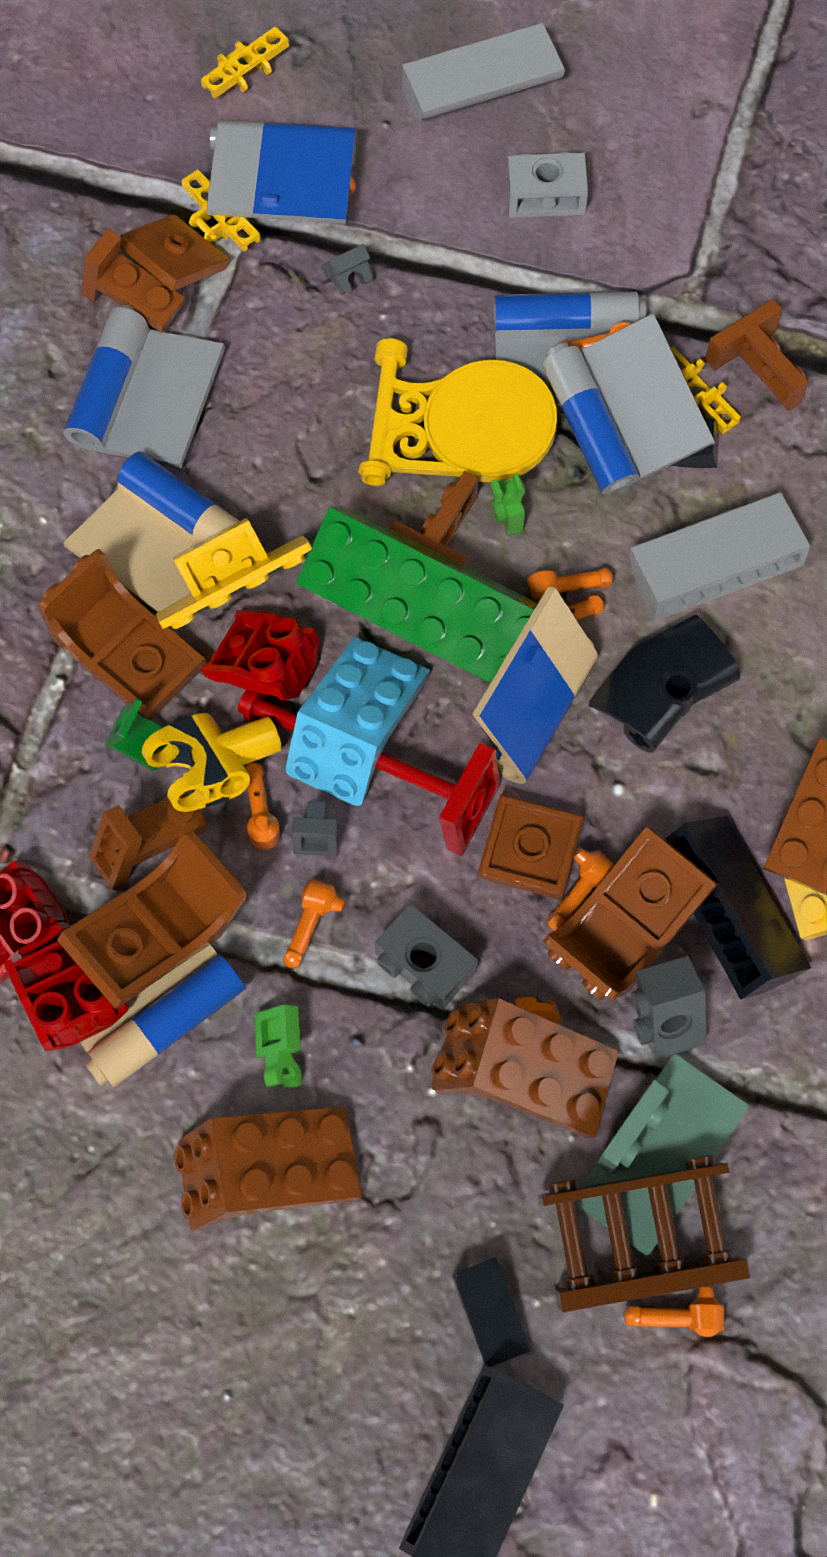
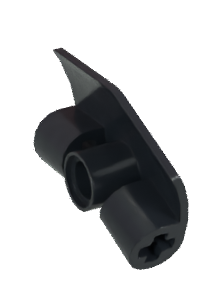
M693 615L629 651L589 701V707L623 723V731L626 737L641 750L653 753L679 719L690 711L693 704L740 680V671L733 656L713 630L698 615ZM667 689H680L685 694V697L675 698L667 692Z

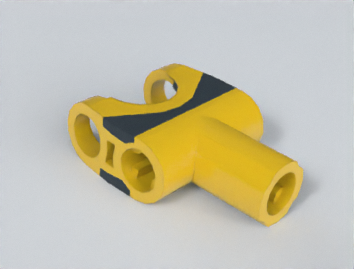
M199 713L176 721L150 735L142 746V755L147 764L152 767L166 766V768L180 766L190 769L183 773V777L171 784L167 792V797L173 808L181 812L195 811L214 806L240 795L250 783V776L243 765L281 751V742L277 729L269 717L255 720L222 733L214 718L208 713ZM168 744L162 751L153 754L158 747ZM193 790L191 795L179 798L183 793Z

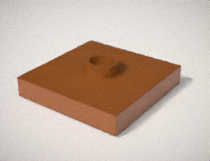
M175 214L120 235V249L172 291L225 270L229 260L226 255Z
M500 794L477 878L562 901L584 816Z

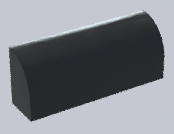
M727 816L686 822L665 838V840L718 883L695 911L694 916L740 1000L772 990L811 969L809 962Z
M483 1365L399 1549L412 1557H497L564 1404L500 1369Z

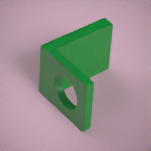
M136 698L121 709L104 745L151 771H155L158 767H152L147 764L142 755V746L150 735L163 727L137 713L143 701ZM168 744L158 747L153 754L159 753Z

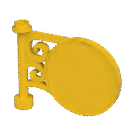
M386 338L377 342L374 360L381 366L369 458L368 461H364L359 465L358 470L365 484L371 486L384 485L386 480L390 478L391 472L460 477L466 471L478 477V482H492L496 479L501 481L512 478L514 474L521 476L539 464L549 452L557 431L556 404L548 386L531 370L508 361L482 360L463 365L436 381L410 383L396 378L397 369L404 367L406 364L407 345L393 338ZM394 392L401 394L399 399L400 410L407 414L397 413L392 409ZM410 403L418 404L419 409L414 413L408 414L412 411ZM423 420H424V428H425V430H424L420 425H418V424H420ZM408 436L418 439L416 446H409ZM401 439V453L406 458L415 459L424 455L429 445L430 450L439 462L400 458L394 453V446Z

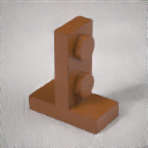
M107 229L85 257L81 294L95 302L100 294L103 293L121 306L128 305L143 316L150 326L162 333L184 305L185 297L176 291L170 290L156 277L119 253L121 237Z
M771 299L712 336L709 341L705 361L715 371L737 356H740L784 407L790 411L801 404L808 381L802 369L787 359L781 352L777 341L770 336L776 332L783 311L775 300Z
M464 471L456 484L450 482L442 495L441 508L436 515L431 513L422 526L421 533L394 520L389 529L467 567V557L447 547L477 499L478 477Z
M185 792L179 798H184L189 795L187 794V792ZM168 798L130 816H126L118 805L103 813L89 858L110 889L114 890L127 883L133 866L174 847L181 835L188 831H193L196 835L204 833L208 822L199 810L181 812L174 809Z

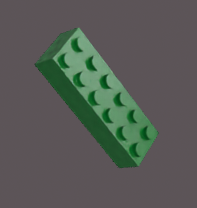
M345 506L328 508L313 542L312 550L309 551L295 583L489 683L492 682L538 605L537 602Z

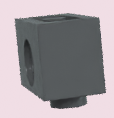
M411 903L374 942L375 954L378 956L376 959L377 964L393 978L401 975L412 985L409 988L411 993L428 1007L434 1003L439 1009L443 1010L477 972L478 959ZM427 952L436 961L431 967L422 969L414 966L411 959L417 953Z
M689 956L636 971L637 991L632 992L631 995L639 1018L633 1019L634 1029L640 1044H648L654 1059L658 1060L706 1045L705 989Z

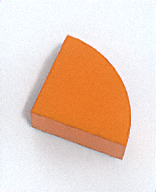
M534 996L514 999L515 1006L554 1023H562L558 1006L554 1001L548 1000L547 1003H538Z

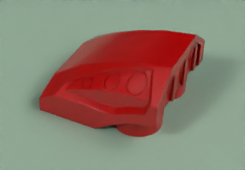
M237 610L232 626L209 663H204L201 668L204 677L215 682L228 683L248 691L277 696L280 700L299 697L317 664L319 638L315 629L298 625L295 619L290 617L281 618L274 613Z
M13 861L0 871V984L10 978L3 964L4 962L12 959L14 963L43 949L57 938L62 931L70 927L66 909L45 880L23 861Z
M58 941L14 963L12 959L3 963L45 1051L72 1047L112 1027L128 1011L125 1003L115 1009Z

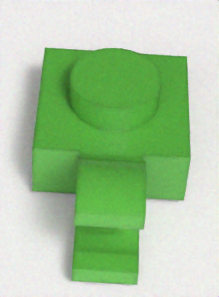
M514 474L512 478L501 481L493 480L490 488L494 499L490 500L496 523H503L507 536L523 532L525 511L521 498L525 494V488L520 475Z
M284 1004L255 1013L256 1058L266 1059L264 1071L266 1087L283 1084L284 1089H291L300 1086L302 1081L301 1070L291 1053L301 1051L298 1006Z

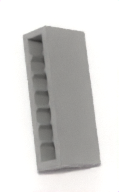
M540 23L402 64V91L413 115L418 121L560 79L563 77L565 69L544 24Z
M780 492L631 547L630 561L638 590L653 620L657 621L803 566L810 544Z

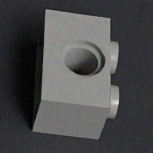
M560 152L558 154L524 153L508 155L506 186L509 218L585 215L588 196L585 153Z

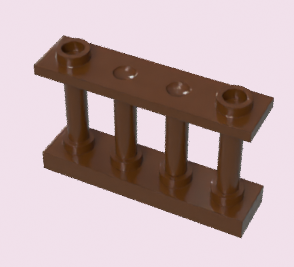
M713 1155L686 1159L685 1169L579 1188L576 1187L575 1180L547 1184L549 1193L538 1195L539 1204L542 1206L556 1204L569 1278L565 1279L566 1287L555 1289L558 1309L562 1312H569L749 1279L747 1259L739 1256L733 1257L732 1251L730 1249L726 1250L712 1179L714 1175L730 1173L728 1163H714ZM693 1179L708 1253L703 1254L705 1262L686 1265L685 1258H680L666 1184ZM648 1187L661 1261L657 1262L658 1271L640 1274L639 1266H634L620 1192ZM602 1196L615 1270L611 1271L612 1279L594 1282L593 1275H588L574 1201Z

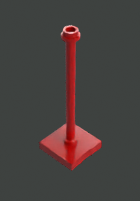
M246 690L238 703V712L243 714L245 719L254 721L257 717H269L274 724L292 732L294 731L297 715L266 702L265 694ZM482 743L478 744L456 784L383 752L375 768L448 800L439 816L447 850L463 856L501 785L497 770L496 751Z

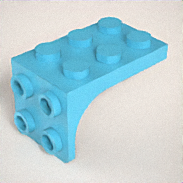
M354 637L299 709L285 767L286 773L292 778L354 806H360L366 798L375 766L389 737L427 683L430 669L379 648L373 643Z

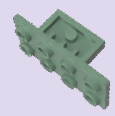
M673 1055L607 1146L598 1163L581 1187L685 1169V1160L690 1158L713 1155V1159H715L748 1111L749 1106L680 1056ZM693 1179L666 1184L673 1220L695 1189ZM648 1187L620 1192L630 1246L642 1255L649 1256L657 1245L658 1240ZM602 1196L574 1201L576 1207L608 1229Z

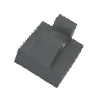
M364 244L321 265L327 280L331 279L342 295L352 290L348 281L351 273L359 277L362 285L373 280L368 264L370 257Z
M308 801L307 818L293 817L292 841L294 854L337 856V819H327L325 815L326 802Z

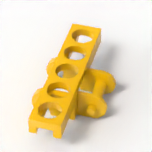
M273 27L248 46L237 41L235 43L236 50L226 57L223 54L217 55L218 67L201 78L202 87L211 91L214 99L233 86L235 88L239 87L241 92L244 93L248 87L242 75L253 67L260 71L263 70L266 75H269L272 69L268 61L289 47V39L277 27ZM277 38L280 39V42H279V43H277V44H270L271 42H273V41L276 40ZM265 48L266 51L260 54L259 51ZM242 57L248 64H240L238 60ZM220 78L223 79V82L221 84L213 85V83L218 81Z
M198 169L181 180L182 188L201 207L199 211L192 214L189 225L191 228L199 227L205 233L204 239L213 243L221 237L225 240L230 237L243 252L248 249L247 246L252 242L258 243L260 241V233L248 222V217L212 215L218 221V224L210 228L206 223L211 219V215H207L206 211L208 199L204 200L202 198L205 192L209 193L210 181ZM196 180L202 187L193 188L190 186V183ZM243 229L249 237L241 238L237 233Z
M672 346L670 349L679 364L686 382L692 378L687 383L689 389L701 387L704 390L693 396L700 412L708 420L715 419L717 430L723 435L736 426L741 418L721 396L725 392L727 385L721 382L718 385V389L715 386L710 389L697 375L703 369L705 362L699 359L696 362V366L693 363L690 364ZM713 401L718 405L716 410L709 406ZM719 414L728 415L731 422L726 424L719 417Z

